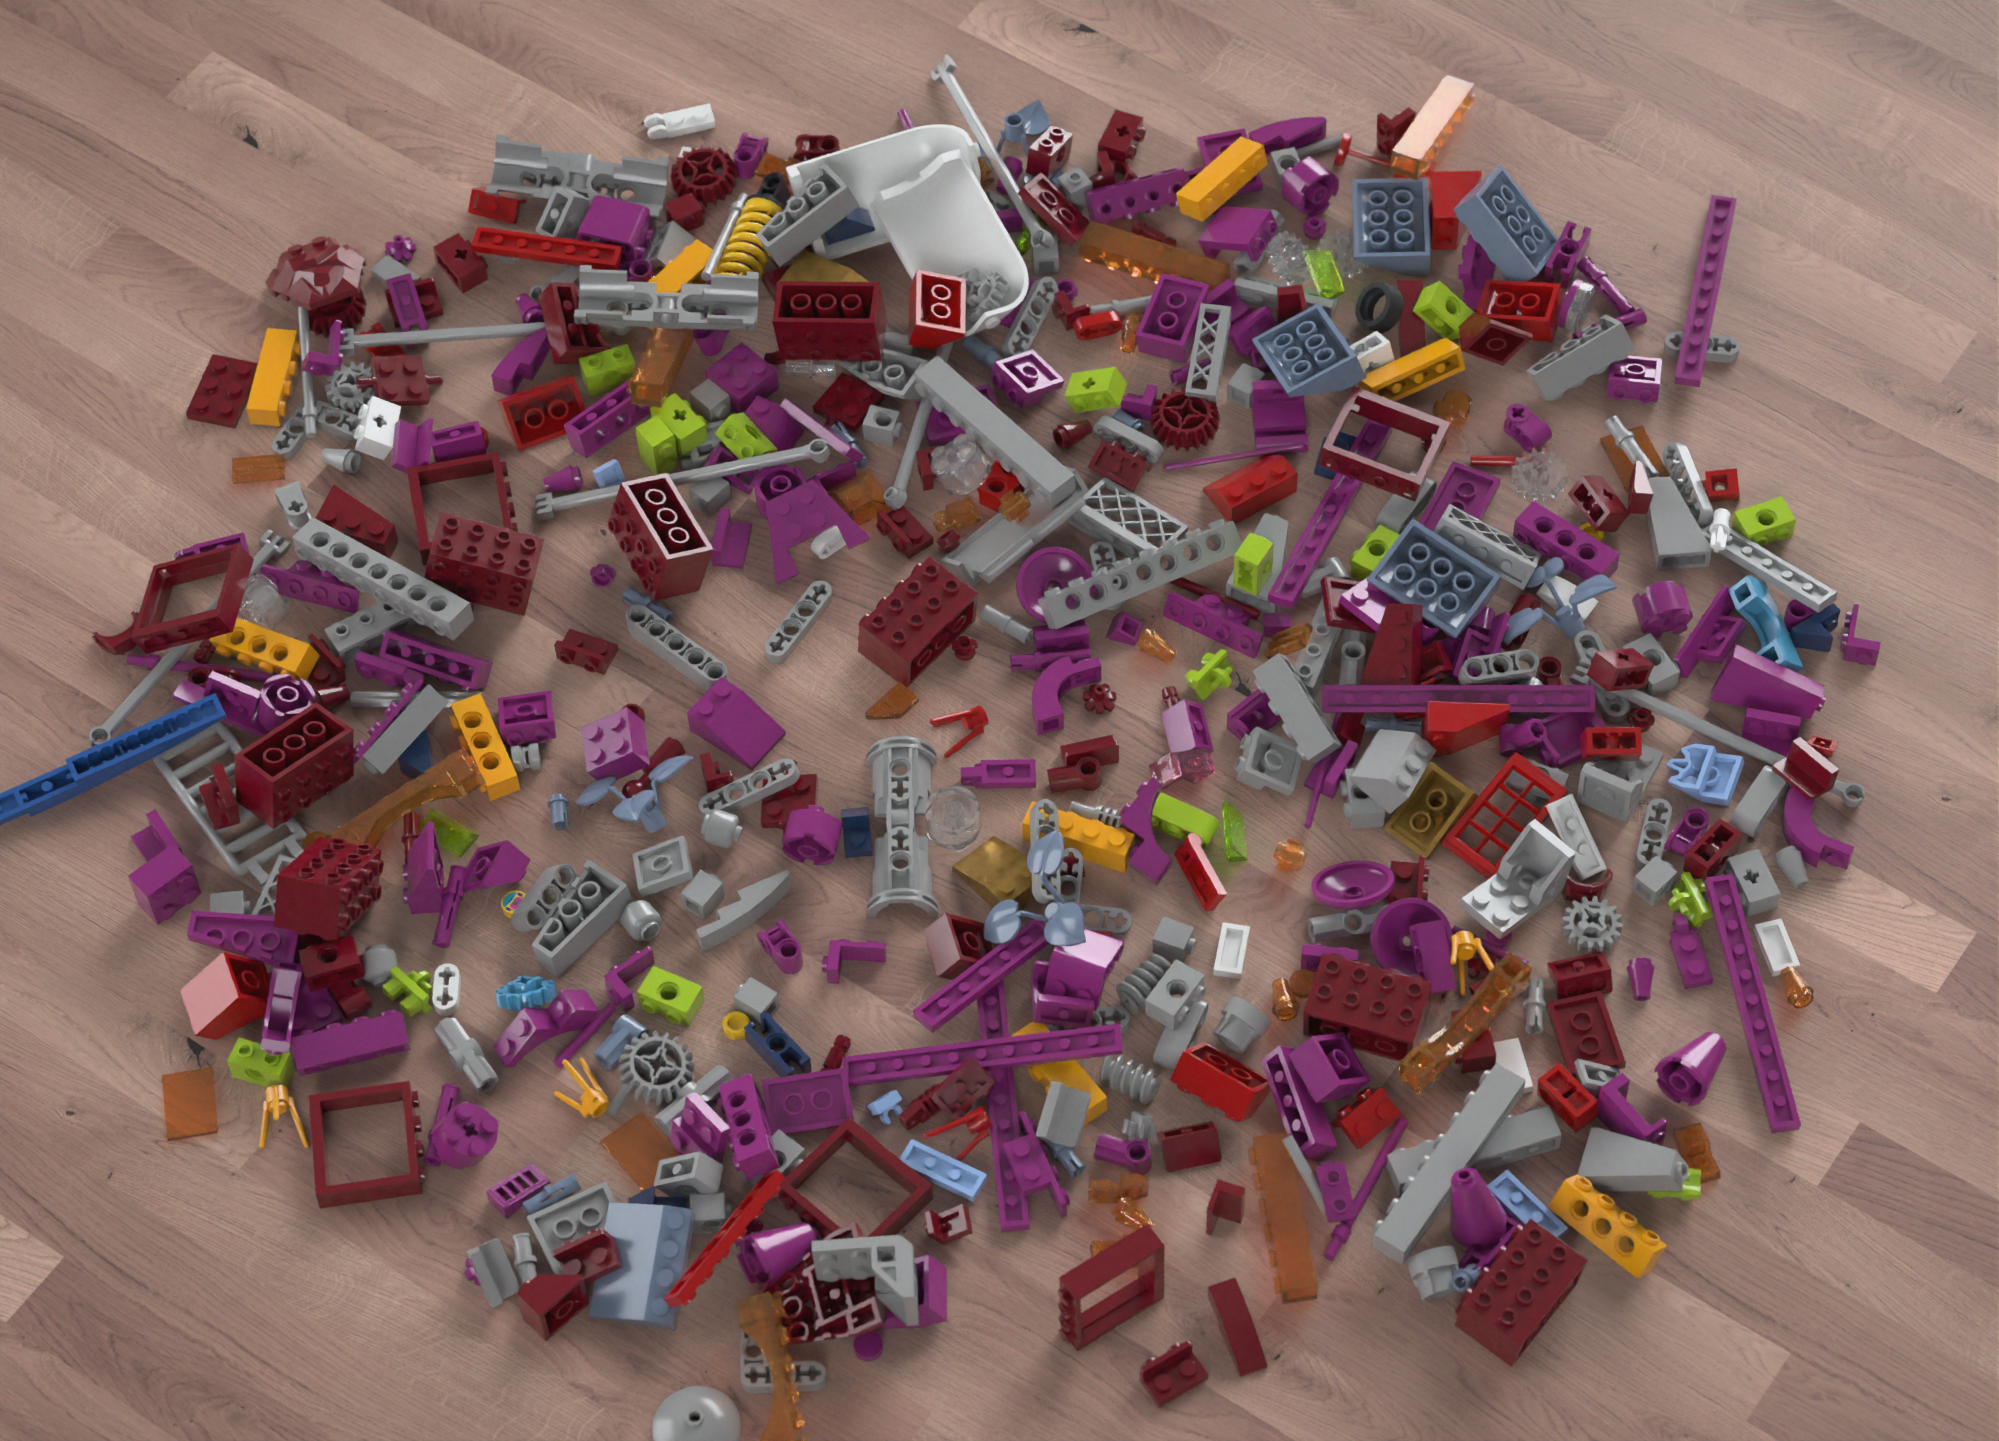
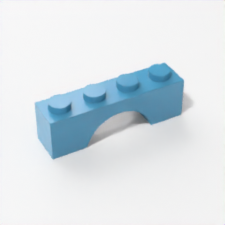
M1747 575L1728 589L1736 610L1750 622L1760 639L1761 650L1756 654L1794 672H1799L1803 669L1802 662L1768 584Z

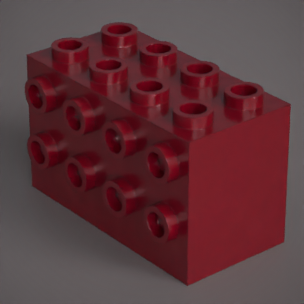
M778 281L772 324L781 360L882 361L887 316L880 282Z
M668 473L621 482L608 520V529L618 541L622 553H625L632 570L637 573L642 582L643 589L648 592L653 601L699 591L714 549Z
M441 512L424 578L468 602L525 616L544 539L532 534L512 531L509 528L497 527L482 521L463 518L456 514Z
M929 557L923 563H918L906 580H900L895 586L894 591L888 597L884 596L871 614L867 613L861 618L859 622L858 652L903 687L907 688L953 641L975 622L978 593Z
M315 702L235 754L236 802L273 829L282 823L288 822L291 817L303 809H307L312 803L328 795L333 789L349 781L354 776V762L352 759L354 757V729Z
M319 837L277 875L274 927L293 930L299 935H317L323 940H337L366 911H369L370 907L375 902H378L381 897L382 887L379 885V876L382 874L384 862L381 860V850L372 848L369 844L356 845L346 843V840L341 838L327 839Z
M1323 953L1303 1011V1035L1313 1037L1344 1032L1352 1048L1355 1050L1409 1064L1417 1051L1431 1006L1432 983L1420 976L1409 977L1402 975L1397 970L1391 968L1380 969L1373 967L1372 964L1366 961H1351L1337 953Z
M1531 1218L1525 1226L1519 1224L1510 1236L1511 1241L1507 1247L1504 1245L1500 1247L1493 1258L1495 1261L1490 1268L1486 1266L1476 1279L1478 1282L1473 1289L1469 1287L1459 1300L1461 1303L1455 1311L1458 1315L1455 1326L1511 1367L1578 1284L1588 1262V1259Z

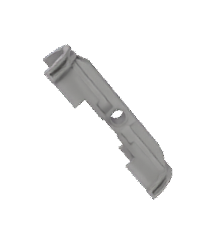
M496 134L495 165L492 181L486 186V195L494 194V196L499 197L500 193L504 192L550 199L555 188L551 187L554 181H557V186L572 189L590 200L588 204L591 203L595 195L614 198V189H617V198L614 199L644 205L650 210L651 218H661L667 190L669 158L658 156L657 161L622 156V164L594 160L592 171L568 168L570 157L541 153L540 144L508 140V135ZM527 177H534L537 183L532 187H527L523 184V181ZM541 179H544L545 182L543 183V188H541ZM602 188H607L605 194H600ZM626 190H631L635 193V197L631 200H624L621 194Z
M580 265L579 308L574 313L575 324L584 323L588 325L591 322L603 325L664 329L732 330L742 328L744 331H756L759 272H747V276L711 274V285L682 284L681 293L656 292L657 283L628 282L627 271L594 270L592 265Z
M909 736L889 737L875 742L867 751V766H872V798H875V817H886L887 832L884 837H878L875 840V868L872 871V897L867 903V918H876L877 913L889 906V903H914L915 906L923 908L929 917L938 916V903L933 897L932 870L928 866V838L918 836L915 832V816H928V797H932L931 765L937 764V754L931 744L919 738ZM902 766L908 772L905 775L898 776L893 773V770L896 767ZM898 785H903V797H897ZM898 841H903V850H898ZM904 859L909 864L903 869H898L893 866V863L896 860Z

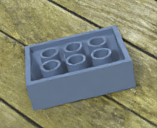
M1501 164L1490 172L1454 208L1459 221L1469 229L1473 239L1483 247L1490 261L1497 265L1506 281L1527 282L1538 275L1549 260L1559 240Z
M1427 178L1352 179L1354 260L1402 275H1430Z
M1320 303L1252 339V342L1289 397L1343 391L1366 379L1357 356Z
M1412 519L1368 577L1367 582L1401 604L1423 605L1422 618L1456 639L1483 610L1498 590L1501 575Z
M609 1202L604 1230L615 1238L622 1268L595 1280L589 1314L590 1318L676 1330L680 1306L671 1308L663 1299L686 1272L695 1214L692 1209L666 1205Z

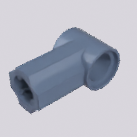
M622 1015L615 1022L611 1035L593 1053L594 1058L605 1069L613 1070L620 1063V1055L625 1054L624 1047L631 1045L634 1037L641 1040V1035L644 1032L649 1036V1030L629 1015Z

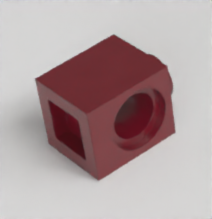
M691 192L664 204L668 223L674 221L687 232L704 225L703 214H705V208L700 200L696 201Z

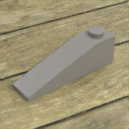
M883 349L882 361L833 360L881 393L902 399H922V396L915 389L914 373L927 364L928 360L888 349Z

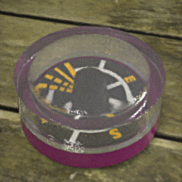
M1576 279L1573 282L1569 291L1565 293L1560 305L1559 327L1576 333L1582 331L1594 306L1597 294L1596 285L1580 279Z

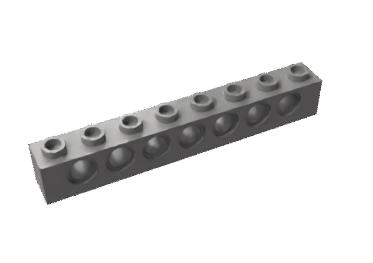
M312 518L292 537L296 548L295 552L299 558L314 563L322 571L334 574L342 582L346 581L354 585L360 592H366L374 596L380 603H386L394 607L398 613L412 617L418 624L432 628L440 636L444 635L455 640L474 621L470 602L315 518Z
M1223 518L1209 523V529L1201 531L1200 528L1185 533V539L1178 541L1177 538H1173L1163 542V548L1154 551L1152 547L1138 553L1140 557L1131 561L1130 557L1119 560L1115 562L1116 567L1107 571V568L1103 567L1091 572L1093 576L1084 580L1083 577H1079L1069 581V587L1060 590L1059 587H1055L1045 591V597L1038 599L1048 628L1058 629L1235 555L1242 542L1234 521L1224 522ZM1210 536L1215 541V546L1212 550L1207 547V539ZM1186 546L1192 552L1189 560L1183 555V550ZM1162 556L1168 559V567L1165 570L1160 566ZM1140 565L1145 570L1143 579H1139L1136 574V570ZM1116 575L1120 577L1122 582L1119 589L1113 586V578ZM1092 585L1098 589V595L1095 599H1092L1089 595V589ZM1068 595L1074 598V606L1071 609L1065 604Z

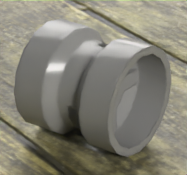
M532 743L528 747L523 748L519 745L511 746L512 762L516 773L523 772L528 768H531L533 771L542 769L538 743ZM526 751H528L529 764H527Z

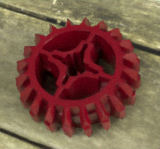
M701 145L700 149L696 150L692 146L691 152L683 151V157H676V164H672L670 178L673 190L677 192L678 197L691 192L696 201L700 200L707 207L708 203L712 202L716 206L718 199L725 201L726 195H732V188L736 187L738 174L735 162L731 159L729 153H724L722 148L715 150L713 145H711L708 149H705ZM721 168L723 170L721 176L717 175L716 169ZM687 176L691 177L692 181L690 183L686 181Z
M361 288L359 294L316 308L319 309V313H316L314 309H308L310 331H314L316 336L323 333L325 338H327L335 320L341 321V329L353 328L355 330L356 324H362V317H365L367 303ZM348 300L350 305L345 304V301Z
M1183 387L1180 392H1176L1172 388L1170 395L1163 393L1162 399H1157L1155 406L1152 407L1150 417L1152 432L1154 436H1157L1159 443L1165 442L1167 448L1173 445L1176 451L1180 447L1185 448L1187 452L1190 447H1194L1198 451L1200 444L1207 446L1209 440H1213L1215 433L1218 432L1220 414L1216 403H1209L1207 398L1185 396V389Z

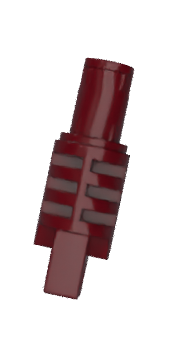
M938 1083L932 1085L930 1089L924 1091V1094L922 1093L918 1098L912 1100L899 1115L900 1123L907 1131L920 1123L928 1121L931 1116L936 1115L937 1112L942 1110L929 1095L939 1085Z

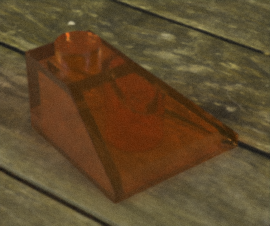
M870 469L826 491L859 526L876 518V512L880 509L885 513L892 510L883 498L886 490Z

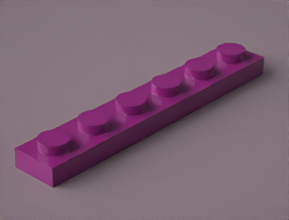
M1038 919L1031 920L1019 930L1012 941L998 945L913 1010V1017L931 1033H934L1048 946L1050 943L1044 936L1046 924Z

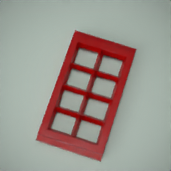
M1515 752L1444 837L1441 845L1482 876L1490 879L1497 874L1502 858L1511 848V846H1508L1494 835L1504 821L1520 833L1525 829L1509 817L1520 803L1536 815L1532 821L1536 819L1539 823L1543 824L1550 815L1546 805L1565 797L1568 790ZM1513 770L1530 781L1520 795L1503 783ZM1534 785L1550 796V799L1541 810L1524 799ZM1498 788L1515 799L1505 813L1488 802ZM1484 806L1500 817L1490 831L1473 820ZM1468 825H1471L1485 836L1475 849L1458 838ZM1489 840L1506 851L1495 865L1479 853Z

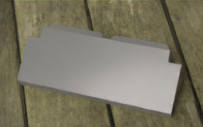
M1066 467L1074 474L1076 491L1052 508L1046 502H1041L1036 497L1034 491L1028 488L964 540L955 550L942 558L941 562L947 569L970 586H974L981 579L988 584L991 583L1086 504L1082 496L1089 491L1076 469Z

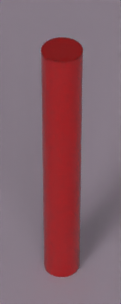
M1471 455L1470 464L1471 466H1549V456Z

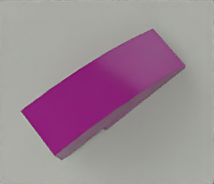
M1304 117L1275 122L1249 132V140L1262 144L1267 158L1271 156V152L1293 147L1296 150L1326 137L1327 120L1324 117Z
M546 327L521 341L498 364L491 375L494 391L511 396L516 392L523 378L533 381L551 350Z

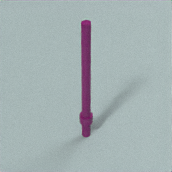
M128 654L127 664L147 667V670H152L162 658L161 655L149 654L148 656ZM180 660L171 668V670L189 672L191 669L201 666L217 669L229 668L238 671L242 676L241 679L266 682L270 677L280 675V673L269 674L264 671Z
M1398 1118L1353 1200L1356 1217L1341 1221L1340 1224L1335 1226L1331 1233L1332 1239L1323 1254L1326 1259L1333 1261L1342 1244L1347 1243L1352 1233L1351 1227L1387 1164V1155L1394 1151L1409 1124L1407 1120Z

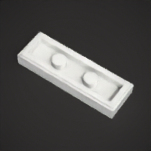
M1573 794L1546 805L1561 840L1576 852L1572 864L1580 881L1606 870V865Z

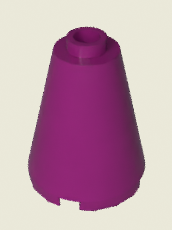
M1706 1032L1660 1060L1655 1067V1072L1658 1073L1656 1081L1663 1093L1676 1103L1681 1101L1688 1102L1687 1106L1699 1104L1705 1098L1727 1048L1723 1038L1716 1033Z
M1463 1168L1456 1171L1451 1177L1450 1230L1452 1236L1465 1247H1471V1244L1479 1243L1483 1247L1498 1241L1507 1229L1505 1210L1475 1169Z
M807 1223L748 1234L736 1242V1247L740 1245L741 1253L737 1254V1259L747 1280L751 1284L757 1282L760 1285L757 1289L763 1291L770 1288L787 1270L790 1271L803 1260L802 1257L808 1252L812 1253V1241H819V1235L816 1229Z

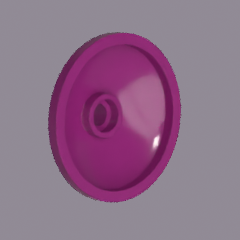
M1048 547L1031 554L1019 569L1016 579L1018 599L1030 616L1047 624L1038 599L1045 597L1044 592L1049 587H1059L1062 590L1069 587L1068 582L1079 577H1083L1086 580L1093 577L1092 571L1078 554L1068 549ZM1094 585L1089 589V595L1093 599L1095 594ZM1068 595L1065 600V604L1069 609L1074 606V598L1071 595Z
M1348 861L1332 865L1319 872L1312 880L1311 889L1313 896L1326 906L1342 910H1358L1369 907L1384 899L1393 889L1395 880L1393 872L1383 864L1372 861Z
M1419 898L1400 899L1390 903L1381 910L1373 923L1370 939L1373 955L1382 969L1391 968L1397 970L1400 974L1409 977L1418 976L1409 926L1443 920L1449 954L1451 956V936L1453 933L1444 913L1434 904ZM1404 937L1410 939L1408 947L1403 944Z

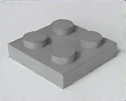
M683 835L632 854L638 891L642 897L693 879L688 846Z

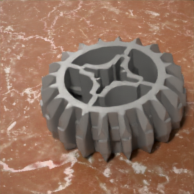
M656 1030L653 1031L652 1037H649L644 1032L641 1035V1040L634 1037L631 1045L624 1047L625 1054L620 1055L619 1062L621 1065H619L618 1072L623 1074L620 1079L621 1084H628L626 1086L627 1093L635 1091V1100L640 1099L641 1096L645 1097L644 1103L646 1105L650 1103L651 1099L655 1100L657 1107L661 1105L662 1099L669 1105L672 1103L673 1097L676 1098L678 1092H681L680 1089L687 1083L693 1082L694 1075L691 1073L695 1070V1064L691 1062L693 1059L692 1053H685L688 1047L686 1044L678 1046V1036L672 1040L668 1039V1032L664 1033L663 1037H658ZM654 1051H656L655 1054L650 1055V1056L643 1055V1054H645V1053H647V1052H654ZM665 1054L670 1056L678 1067L675 1066V1063L668 1061ZM660 1060L659 1071H657L656 1076L654 1077V1066H656L657 1061ZM636 1070H639L638 1073L646 1076L648 1083L639 1077ZM661 1081H669V1082H670V1083L665 1084V1085H657V1084H658L659 1082H661Z

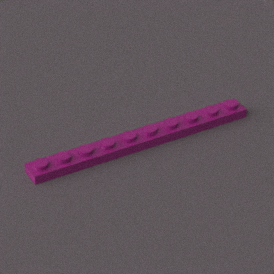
M1711 196L1674 384L1700 387L1737 198Z
M1367 419L1349 452L1376 462L1392 433V427ZM1340 473L1336 474L1268 594V602L1294 608L1364 482Z
M1322 685V712H1425L1428 701L1510 704L1509 712H1595V685Z
M1729 874L1706 877L1704 882L1771 1134L1799 1130L1801 1126L1734 876Z
M1002 980L977 999L981 1040L1009 1037ZM1013 1067L986 1070V1072L989 1071L995 1081L993 1089L987 1095L989 1117L993 1123V1126L990 1127L1001 1232L1030 1230L1027 1196H1023L1003 1151L1004 1143L1020 1138Z
M1119 1023L842 1057L843 1068L846 1067L849 1087L950 1075L970 1056L986 1071L1123 1054L1122 1027Z

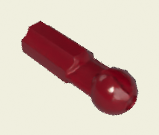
M670 736L667 737L649 758L650 766L643 768L644 774L638 780L627 782L623 786L622 794L628 799L641 791L648 790V786L652 782L648 777L651 771L669 758L683 756L686 753L683 745L678 740Z

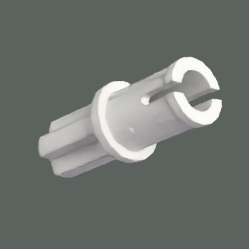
M1722 508L1714 512L1713 524L1709 528L1711 535L1710 547L1716 553L1719 550L1725 549L1727 537L1730 535L1729 520L1731 514L1728 510Z

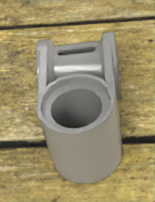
M299 481L274 490L282 512H284L290 527L294 531H299L312 519Z

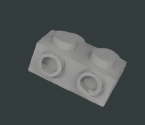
M1256 726L1249 735L1245 734L1241 740L1239 748L1244 750L1242 756L1238 757L1234 765V771L1238 772L1236 780L1258 790L1266 786L1290 796L1294 791L1302 760L1296 750L1298 744Z

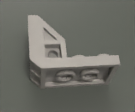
M1642 744V755L1636 761H1591L1585 763L1580 772L1576 801L1628 822L1657 771L1664 753Z
M1534 819L1525 827L1502 858L1497 874L1461 898L1459 906L1498 939H1502L1555 900L1564 888L1576 852Z
M901 1235L812 1241V1254L817 1280L833 1282L838 1279L854 1278L862 1280L875 1276L876 1297L906 1326L919 1325L917 1273L913 1245Z

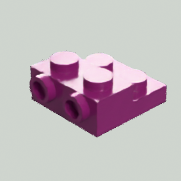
M1033 349L996 361L990 375L993 386L1001 388L1007 394L1008 400L1012 404H1018L1021 408L1040 403L1043 394L1061 389L1065 381Z
M1628 356L1622 361L1611 363L1609 366L1606 397H1612L1619 401L1634 399L1642 403L1658 402L1662 359Z
M551 691L498 698L499 726L504 745L520 746L522 743L532 741L545 743L549 739L556 738Z
M694 1092L686 1096L682 1116L673 1120L669 1141L679 1155L701 1151L722 1164L730 1127Z

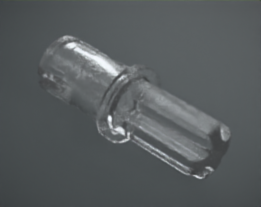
M787 360L785 361V374L809 375V378H812V376L835 377V361Z

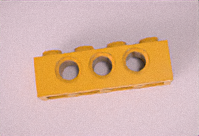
M239 618L236 620L232 633L209 639L216 647L215 651L223 657L230 658V656L237 657L236 659L247 666H251L253 663L266 673L292 675V679L299 681L300 678L307 681L320 657L310 644Z
M481 693L450 704L453 714L449 716L451 726L454 731L459 730L461 734L458 736V741L463 752L468 750L470 756L467 757V761L471 771H477L479 775L476 778V782L480 792H486L489 800L492 801L519 791L518 776Z
M1575 1175L1564 1180L1548 1206L1549 1209L1637 1279L1651 1272L1667 1245L1660 1241V1237L1655 1232L1641 1226L1635 1216L1621 1210L1615 1205L1611 1197L1597 1191L1585 1177ZM1583 1201L1587 1203L1589 1212L1584 1208ZM1606 1219L1611 1223V1229L1606 1225ZM1628 1237L1633 1240L1634 1247L1629 1244Z

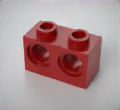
M996 460L991 467L989 475L986 478H982L978 484L979 504L999 513L1024 492V486L1018 481L1017 476L1011 471L1007 472L1004 470L1000 462Z
M1560 1063L1556 1064L1538 1079L1537 1095L1575 1133L1597 1117L1598 1100Z

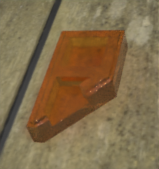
M898 682L865 712V718L868 720L902 718L919 702V697Z

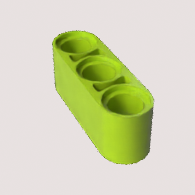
M1161 792L1153 809L1152 828L1183 842L1189 833H1195L1202 840V849L1208 846L1220 826L1218 820L1202 810Z

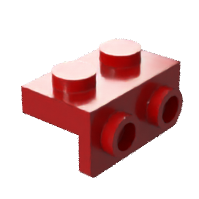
M1367 1087L1356 1095L1357 1101L1351 1106L1347 1104L1335 1113L1337 1118L1331 1122L1334 1128L1340 1127L1356 1150L1363 1148L1401 1115L1382 1087L1373 1089Z

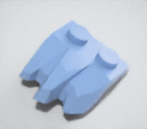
M1692 744L1681 748L1685 759H1671L1666 764L1667 769L1676 774L1668 780L1669 784L1701 802L1729 806L1744 766L1743 756L1717 753L1715 746Z

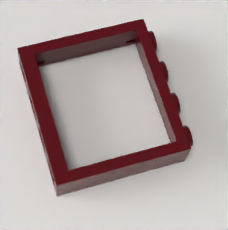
M1353 386L1322 447L1318 465L1416 502L1446 440L1450 422ZM1352 412L1432 442L1416 477L1334 446L1350 413Z
M499 452L407 468L416 532L423 565H427L432 542L429 540L421 485L495 473L503 525L505 528L518 532L517 523H511V518L516 517L513 502L508 503L507 500L508 497H512L510 482H504V477H508L506 461L501 462Z
M240 543L154 565L131 638L146 654L232 633L254 559ZM226 572L216 609L162 622L173 586Z
M410 1081L308 1095L315 1195L320 1209L423 1194L422 1182L426 1181V1170L424 1165L420 1166V1158L424 1157L423 1141H418L417 1133L422 1132L420 1115L416 1116L415 1108L420 1107L418 1091L412 1090ZM403 1101L410 1174L330 1186L324 1112Z
M850 1117L790 1172L779 1185L781 1190L778 1193V1199L784 1203L785 1209L789 1211L791 1209L799 1215L802 1223H807L820 1232L819 1234L822 1239L830 1233L841 1229V1227L796 1189L846 1142L851 1144L911 1194L868 1237L896 1235L933 1200L932 1185Z
M1148 1223L1059 1277L1058 1295L1060 1303H1058V1307L1060 1309V1316L1058 1318L1061 1324L1059 1333L1062 1339L1066 1340L1068 1344L1071 1343L1076 1351L1089 1345L1164 1298L1165 1245ZM1138 1264V1278L1081 1313L1082 1298Z

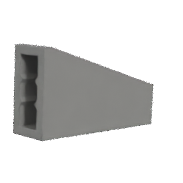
M1656 476L1648 478L1653 491V497L1648 513H1646L1656 570L1709 566L1712 552L1710 544L1671 477Z
M1264 513L1253 534L1266 537L1270 542L1274 543L1272 575L1259 594L1255 596L1233 586V570L1226 583V596L1265 613L1277 612L1278 605L1268 602V594L1284 567L1289 521L1277 515L1273 516Z
M428 684L361 757L365 761L362 764L363 767L372 775L376 773L383 775L449 702Z
M1591 1127L1577 1175L1588 1179L1592 1183V1187L1599 1192L1682 1191L1684 1181L1688 1176V1164L1677 1150L1597 1127Z

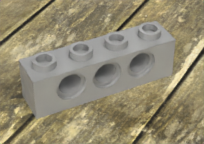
M1323 597L1293 666L1313 700L1316 698L1344 630L1343 628L1327 626Z

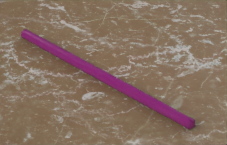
M1302 442L1166 464L1163 469L1168 471L1304 449L1306 445Z
M1336 712L1331 728L1334 733L1339 717L1343 712ZM1331 753L1322 760L1304 825L1306 829L1311 828Z

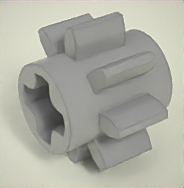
M1132 1112L1131 1118L1126 1117L1123 1121L1122 1133L1128 1134L1127 1141L1131 1142L1138 1139L1148 1144L1149 1139H1154L1157 1136L1159 1124L1152 1123L1153 1115Z

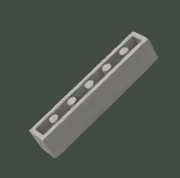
M1533 1107L1523 1114L1516 1116L1508 1115L1471 1168L1479 1173L1560 1148L1562 1134L1550 1107ZM1425 1140L1419 1143L1418 1146L1408 1149L1399 1148L1387 1155L1386 1169L1398 1197L1403 1195L1404 1192L1402 1190L1410 1176L1415 1178L1420 1171L1418 1166L1426 1154L1430 1156L1435 1150L1433 1145L1436 1140Z

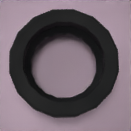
M1371 283L1358 297L1355 311L1357 321L1363 327L1374 332L1384 333L1389 331L1401 318L1404 307L1402 294L1398 289L1386 283ZM1385 295L1386 304L1384 310L1374 320L1373 311L1375 305Z

